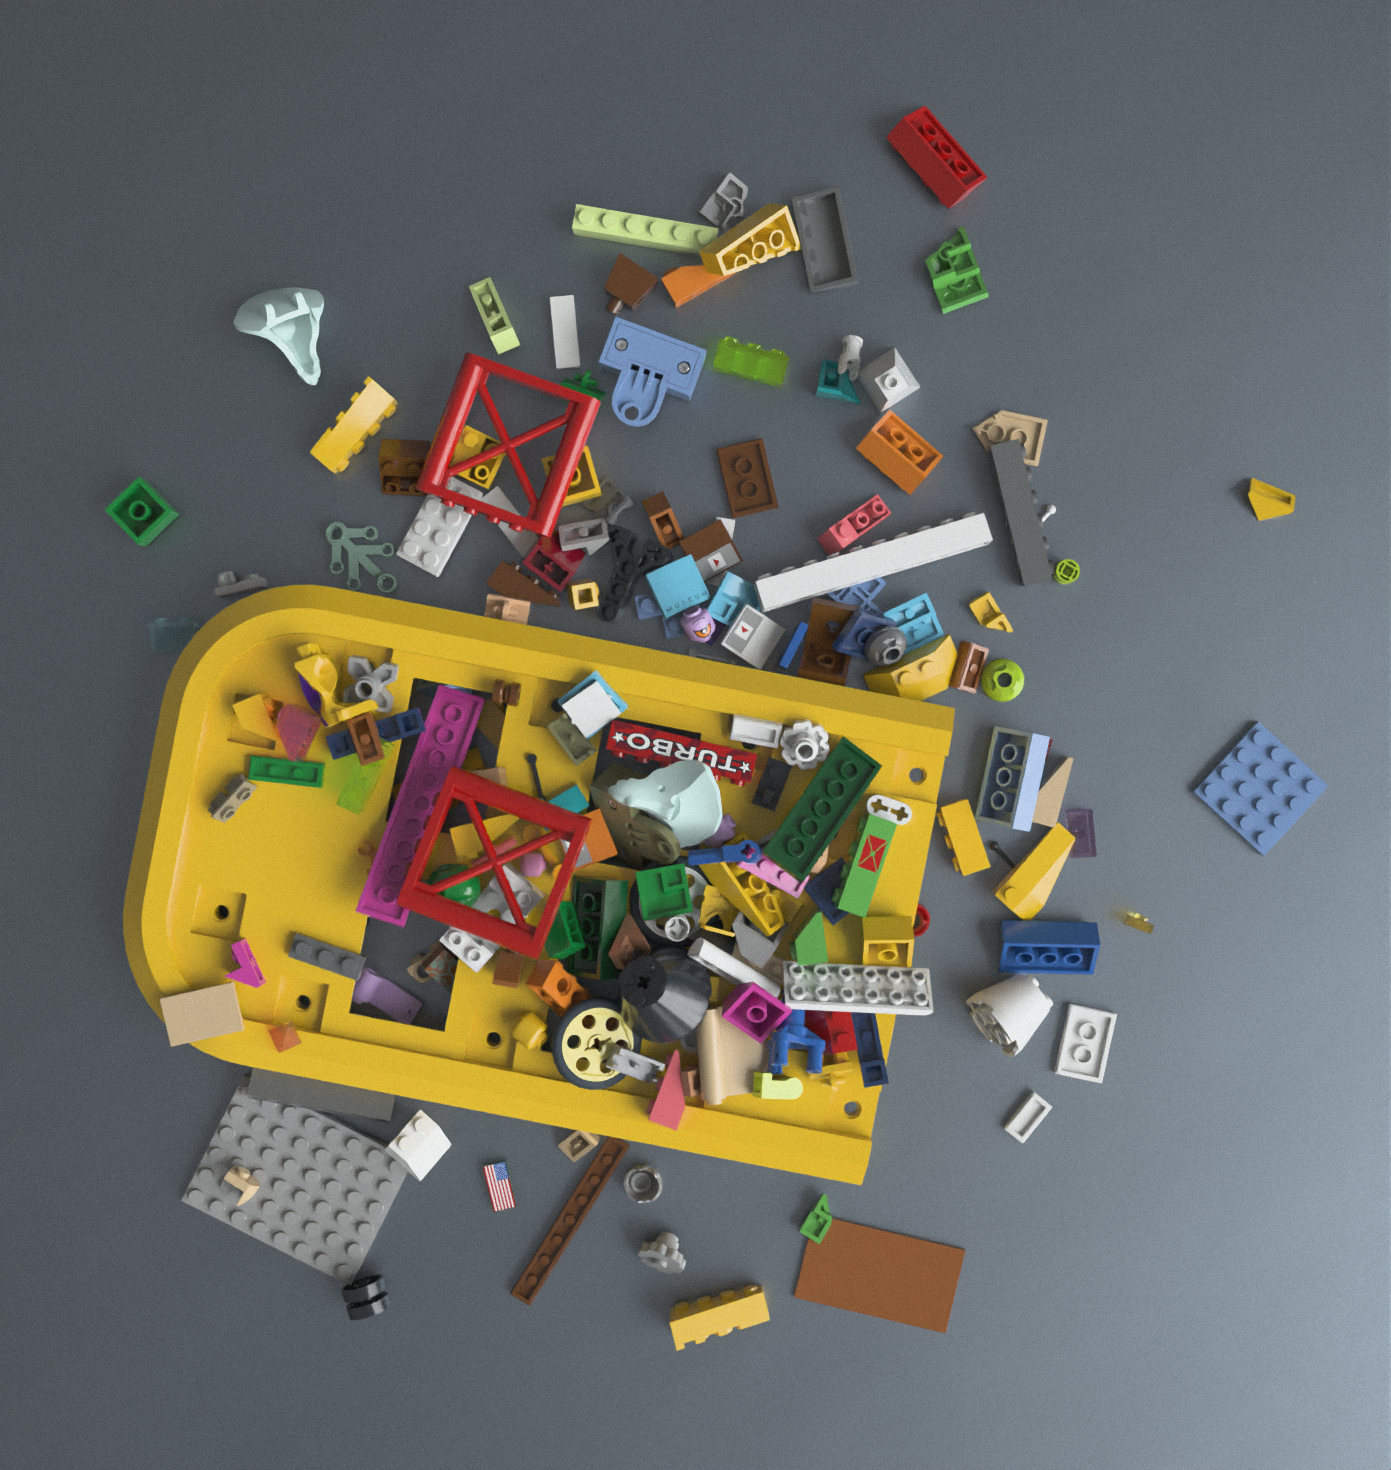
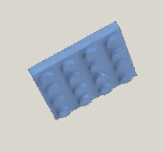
M1256 721L1192 792L1260 855L1265 856L1325 791L1328 785L1260 722Z

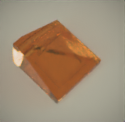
M292 1020L269 1030L278 1053L302 1043Z

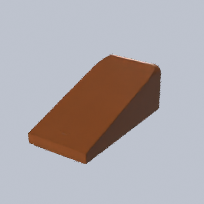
M367 712L346 720L361 766L363 767L384 759L385 755L373 714Z

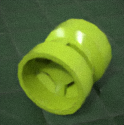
M1065 559L1055 564L1052 576L1057 583L1069 584L1079 577L1080 567L1074 560Z

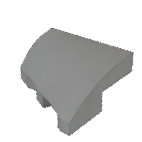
M730 172L725 174L697 213L710 224L719 228L720 231L726 233L741 222V218L744 215L743 204L747 197L748 187Z

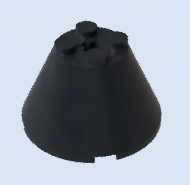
M665 944L650 948L651 950L640 953L619 975L618 1005L625 1024L637 1036L657 1043L675 1042L692 1033L705 1018L709 998L712 996L711 979L707 968L687 955L688 949L677 945Z

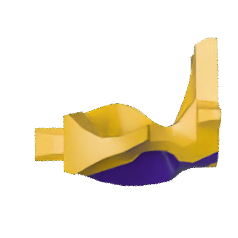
M308 643L296 648L300 661L295 662L294 665L299 672L303 693L312 710L320 715L324 728L379 709L378 703L372 699L357 703H340L336 698V695H338L336 690L338 674L329 654H322L317 643Z

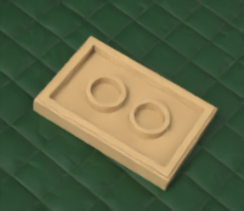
M234 981L160 998L171 1047L245 1029Z

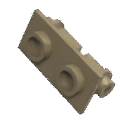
M244 774L235 775L224 787L230 794L226 796L224 792H220L209 803L210 807L207 810L212 814L211 817L225 823L234 816L236 810L243 802L252 796L257 786L248 782V778Z

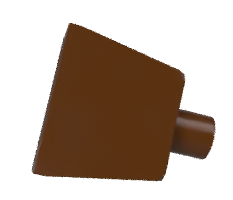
M620 253L604 287L605 293L611 297L605 309L614 316H617L623 306L634 311L659 284L658 278Z

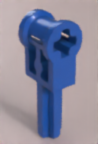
M745 840L739 845L691 850L688 852L689 865L740 861L754 864L760 860L762 850L754 841ZM748 846L755 850V853L751 854V858L744 854V851L748 850Z

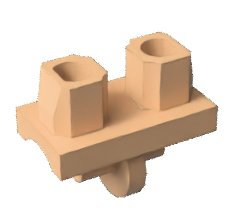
M488 593L484 617L527 625L531 601Z

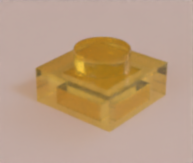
M1135 913L1134 917L1127 914L1124 921L1125 924L1148 934H1151L1154 925L1148 923V917Z

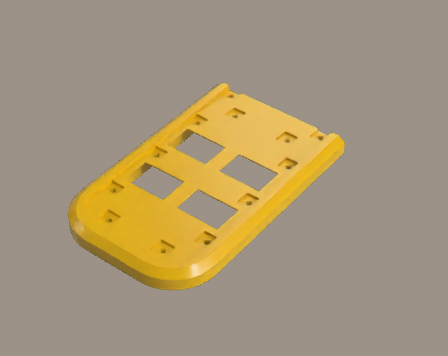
M290 585L252 594L223 609L193 636L175 663L166 684L123 908V935L131 971L147 1003L164 1023L160 998L234 981L245 1029L190 1042L189 1044L209 1055L240 1065L862 1185L868 1167L872 1146L871 1134L882 1085L864 1088L857 1050L846 1052L849 1062L852 1061L853 1072L835 1075V1077L845 1076L846 1083L837 1084V1092H832L831 1086L821 1087L820 1080L829 1079V1076L810 1080L809 1073L806 1072L808 1058L806 1049H788V1066L784 1067L782 1065L783 1074H772V1079H779L782 1076L799 1079L803 1085L800 1097L797 1099H764L753 1097V1093L726 1096L725 1099H721V1104L707 1105V1101L702 1100L701 1094L692 1097L684 1096L685 1109L677 1130H673L648 1120L650 1116L646 1113L651 1099L656 1100L659 1092L655 1090L656 1084L627 1075L623 1080L608 1088L600 1090L579 1088L568 1082L560 1074L554 1063L552 1052L541 1050V1047L537 1045L534 1048L527 1049L512 1036L513 1029L511 1026L515 1019L523 1012L525 1014L533 1012L546 1022L549 1006L526 985L539 959L548 961L554 959L558 961V958L548 957L544 946L537 960L526 956L522 982L517 988L492 984L499 953L502 948L506 949L505 947L500 946L477 973L459 958L445 1031L349 1013L355 986L354 979L288 957L297 932L361 954L368 916L357 913L356 908L388 824L386 819L402 741L400 739L382 745L385 758L363 767L360 764L357 753L333 760L326 736L348 730L349 728L346 721L324 728L320 715L312 710L303 693L299 672L294 665L295 662L300 661L296 648L308 643H317L322 654H329L338 674L336 683L338 695H336V698L340 703H343L344 689L356 682L347 671L348 661L352 655L366 657L368 662L374 665V670L385 661L398 664L397 680L385 686L394 696L393 708L390 713L371 711L370 713L373 714L375 721L408 710L414 678L493 693L496 679L504 680L508 684L513 682L521 683V695L518 706L513 707L507 704L495 768H506L508 787L537 798L538 793L532 767L527 761L528 755H536V767L541 789L547 802L573 786L578 785L589 803L590 785L593 782L603 728L589 738L597 752L576 766L547 725L566 713L564 710L560 713L554 711L553 702L564 696L597 670L609 686L629 705L617 717L701 733V741L757 754L751 783L745 782V786L731 784V778L722 776L720 781L715 780L720 790L722 813L724 815L729 814L736 823L734 827L735 837L744 831L748 838L754 842L781 825L824 761H817V765L813 769L801 770L798 764L792 765L775 812L751 803L768 758L771 757L787 763V761L782 757L783 747L780 744V739L778 748L756 744L752 749H745L741 741L729 739L734 714L782 723L780 738L785 728H793V723L796 720L809 719L812 725L821 724L828 733L827 743L830 746V751L827 757L838 741L844 736L880 763L882 767L830 842L827 862L820 872L840 857L848 864L850 858L848 849L851 842L856 841L858 820L860 817L863 818L864 814H869L866 809V801L870 796L877 794L905 803L911 808L912 817L908 823L904 825L897 824L866 917L912 916V925H914L931 839L945 756H948L952 738L955 708L319 585ZM259 693H264L266 697L269 696L275 707V710H272L276 719L281 721L285 732L282 733L284 739L274 741L242 728L232 705ZM251 755L325 763L323 788L247 780L256 785L257 788L253 791L252 796L236 810L232 818L224 823L212 818V814L207 810L210 807L209 803L220 792H224L226 796L230 794L224 787L235 775L238 776L242 773L248 778ZM913 768H919L922 773L920 780L913 782L909 777V773ZM881 799L871 802L870 805L874 808L873 812L876 813L878 809L886 811L888 808L881 804ZM488 806L486 819L507 813ZM588 807L579 811L578 814H586ZM901 807L899 810L893 808L890 810V813L897 815L896 820L900 821L901 817L906 818L907 813L904 812V807ZM520 818L494 840L492 844L497 846L512 835L518 844L509 850L527 843L523 838V831L528 825L534 823ZM539 826L542 829L543 835L552 831L550 829L545 831L544 827ZM440 832L422 879H428L430 874L443 864H466L468 868L473 867L472 862L479 857L464 860L463 856L457 857L451 834ZM558 839L547 844V846L562 864L565 853ZM703 841L699 843L700 849L715 848L713 846L708 847ZM538 849L531 851L535 853H540ZM681 849L679 856L688 857L689 850ZM484 850L478 852L479 857L485 854ZM522 856L502 864V867L510 863L521 873L520 864ZM547 861L546 868L542 870L539 877L525 876L545 894L525 918L527 924L535 927L539 924L555 883L552 876L553 869ZM598 862L572 873L562 901L572 902L573 875L628 880L626 914H631L629 904L630 891L636 878L635 872L639 870ZM493 869L477 875L480 879L481 893L494 878ZM810 872L808 874L810 878L807 882H809L819 873ZM686 874L688 887H692L695 884V878L692 874ZM766 882L770 892L772 890L777 889L782 890L776 887L775 885ZM805 889L797 898L805 903L793 923L788 925L776 950L773 952V955L793 962L797 961L796 959L792 960L789 942H793V934L812 909L818 907ZM697 895L693 899V904L696 908L700 909L704 896ZM221 905L227 907L229 911L227 917H223L220 914L219 909ZM491 909L488 912L490 915L501 918V913L497 909ZM822 912L828 962L823 963L862 965V917L849 913L835 925H832ZM686 916L690 929L695 926V921L692 917ZM668 917L658 918L656 924L664 925L663 930H665ZM245 938L266 980L265 984L257 988L225 977L226 974L241 968L240 963L237 964L232 957L231 950L233 949L231 945ZM707 968L708 973H710V974H717V973H715V972H713L712 970H710V969ZM719 975L717 1002H709L708 1004L711 1007L723 1006V1000L736 985ZM776 983L780 986V993L777 999L781 1001V999L783 998L781 993L782 990H784V985ZM301 995H306L310 999L309 1006H304L301 1003ZM875 1013L886 1065L896 1014ZM489 1033H498L501 1041L498 1043L492 1042L489 1039ZM771 1034L766 1038V1041L771 1040ZM642 1038L640 1049L642 1054L665 1063L668 1052L673 1054L676 1049L679 1051L681 1070L685 1069L687 1065L699 1064L698 1053L684 1050L680 1040L661 1044ZM823 1054L825 1066L834 1065L833 1054ZM579 1058L576 1061V1068L578 1070H583L588 1065V1060L585 1058ZM606 1062L600 1063L599 1069L601 1072L610 1070V1068L605 1067ZM664 1067L663 1071L658 1070L656 1078L659 1079V1076L665 1077L668 1068ZM855 1102L857 1108L853 1112H847L844 1110L846 1103Z

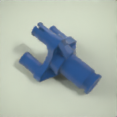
M782 990L781 995L783 998L781 1001L785 1004L784 990ZM792 1009V1012L776 1028V1032L771 1033V1040L767 1041L766 1051L769 1052L767 1073L783 1074L782 1065L784 1067L788 1066V1049H806L808 1051L806 1072L812 1074L822 1073V1055L825 1051L826 1042L804 1027L805 1010Z

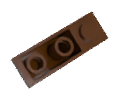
M502 560L486 582L487 585L503 596L559 608L562 605L558 601L561 596L550 588L547 592L540 588L541 582L531 574L525 577L520 573L522 568L511 560L508 564Z

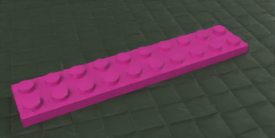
M439 684L424 724L426 731L421 732L357 905V913L404 928L410 910L398 906L397 900L406 876H404L405 868L409 861L413 862L416 854L413 852L418 838L422 839L425 832L423 824L427 815L431 816L435 806H432L435 794L441 792L452 766L462 768L485 704L484 698Z

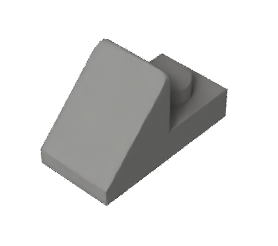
M605 517L558 526L562 551L586 547L588 554L592 555L609 541Z

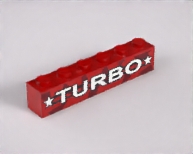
M618 720L612 721L606 749L611 750V755L625 758V753L635 755V761L649 763V759L659 761L658 766L664 768L679 761L698 760L710 767L715 780L720 781L721 776L731 778V784L745 786V782L751 783L757 758L756 753Z

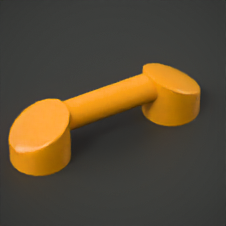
M535 824L528 825L523 831V838L526 842L543 835L542 829ZM547 845L538 848V851L553 869L552 876L556 881L562 864Z

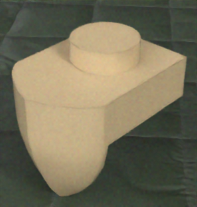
M234 1165L228 1171L224 1180L244 1192L236 1204L239 1206L256 1193L260 1184L256 1178L250 1175L251 1173L248 1169Z

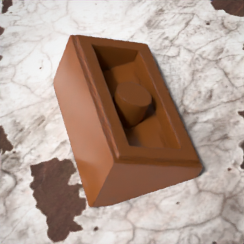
M961 641L957 652L958 657L948 686L976 694L989 649L971 642Z

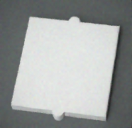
M595 681L562 704V707L572 719L571 723L576 724L585 738L621 714L611 700L612 696L605 692L598 681Z

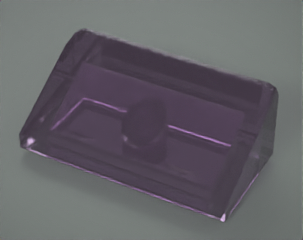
M1093 810L1066 811L1067 831L1076 838L1069 851L1070 858L1097 857Z

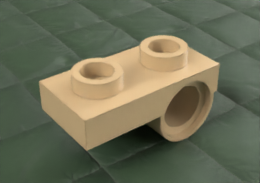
M439 940L429 946L431 951L425 956L419 953L410 960L412 965L407 970L417 981L428 982L432 979L430 975L423 976L419 972V966L442 943Z

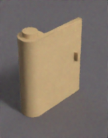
M723 1006L707 1008L705 1018L696 1028L701 1098L707 1101V1105L721 1104V1099H725L726 1096L753 1093L754 1071L767 1072L768 1069L766 1039L760 1044L722 1017Z

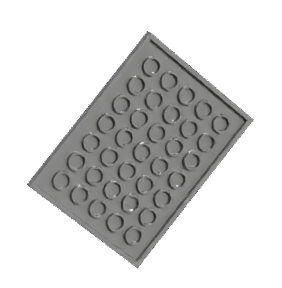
M248 1074L243 1075L182 1201L351 1286L408 1171L384 1150L388 1146L387 1144L321 1111L247 1098L251 1076ZM234 1165L248 1169L251 1173L250 1175L256 1178L260 1184L256 1193L239 1206L236 1204L244 1192L224 1180L226 1174Z

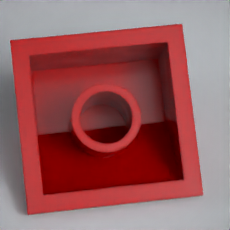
M805 1010L804 1027L826 1042L823 1054H837L858 1050L851 1012Z

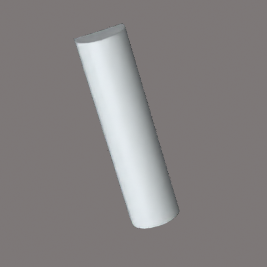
M698 938L690 947L687 954L690 958L736 986L753 981L778 998L780 993V986L705 939Z

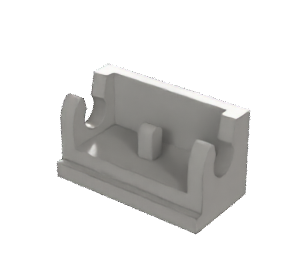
M614 1043L605 1067L642 1081L656 1084L658 1082L656 1074L658 1070L663 1071L665 1064L658 1059Z

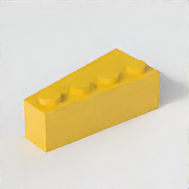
M755 1284L745 1286L743 1290L737 1292L733 1290L720 1293V1296L713 1298L704 1296L697 1299V1302L689 1304L688 1302H680L675 1304L673 1308H670V1326L677 1351L685 1348L684 1343L695 1341L696 1344L705 1342V1339L711 1334L720 1337L733 1330L732 1327L737 1326V1329L741 1330L770 1320L762 1285L757 1286Z

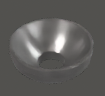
M884 626L869 636L865 644V655L873 664L878 666L898 662L903 656L907 647V639L900 628ZM897 649L894 655L886 657L888 651Z

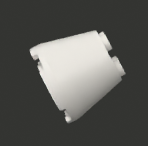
M1017 974L973 994L966 1000V1004L968 1006L971 1005L973 1010L970 1016L981 1033L990 1043L993 1041L995 1044L1000 1045L1003 1048L1001 1049L1002 1053L1009 1057H1014L1023 1049L1053 1005L1052 1000L1038 988V981L1030 974L1027 977Z

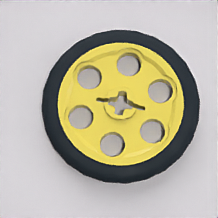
M595 997L576 1003L561 1016L552 1036L551 1052L558 1071L568 1082L579 1088L600 1090L617 1084L627 1076L613 1069L607 1072H601L599 1069L601 1061L608 1059L614 1043L623 1039L626 1042V1048L640 1053L641 1037L634 1034L625 1024L616 1000ZM586 1015L594 1017V1023L589 1028H584L582 1025V1019ZM611 1017H615L617 1019L616 1028L607 1030L605 1026L606 1021ZM571 1035L579 1037V1043L574 1048H570L567 1045V1040ZM595 1038H597L600 1041L602 1040V1042L599 1043L600 1048L596 1049L595 1047H591V1045L594 1044ZM581 1057L587 1058V1067L583 1070H578L576 1068V1061Z

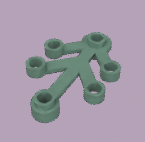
M338 521L331 522L326 526L324 535L326 540L332 544V562L329 566L332 573L339 575L345 571V564L341 561L342 546L349 552V579L346 583L348 589L358 591L362 587V581L359 579V563L377 580V587L380 591L391 593L396 589V578L391 574H384L366 556L383 555L385 557H392L395 554V547L390 543H383L382 545H355L349 539L364 537L369 541H373L378 537V530L375 527L347 528L345 524ZM336 529L341 531V535L338 538L333 536V532ZM369 529H373L375 532L371 538L367 537ZM385 546L391 547L392 550L390 554L384 553L383 550ZM340 563V571H334V564ZM354 579L358 581L356 588L350 586L351 581ZM387 579L392 581V585L389 588L384 586V581Z

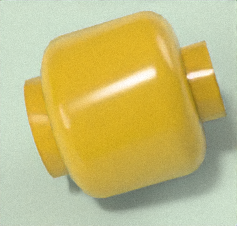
M533 1012L521 1013L511 1026L513 1029L512 1036L527 1049L534 1048L536 1045L541 1047L549 1037L546 1034L548 1030L547 1023Z

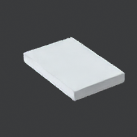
M1069 1003L1054 1073L1102 1083L1117 1014Z

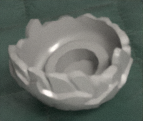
M647 1165L633 1167L626 1174L623 1183L627 1196L633 1201H637V1203H648L656 1200L661 1194L663 1185L658 1171Z

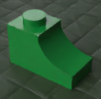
M561 901L544 944L549 958L565 959L586 948L572 902Z

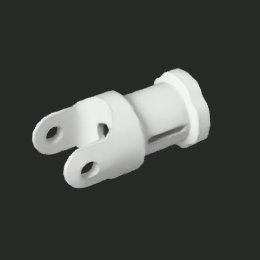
M846 335L842 338L843 352L839 357L838 373H844L847 368L850 371L849 379L854 381L859 373L861 361L859 351L863 345V339L856 335Z

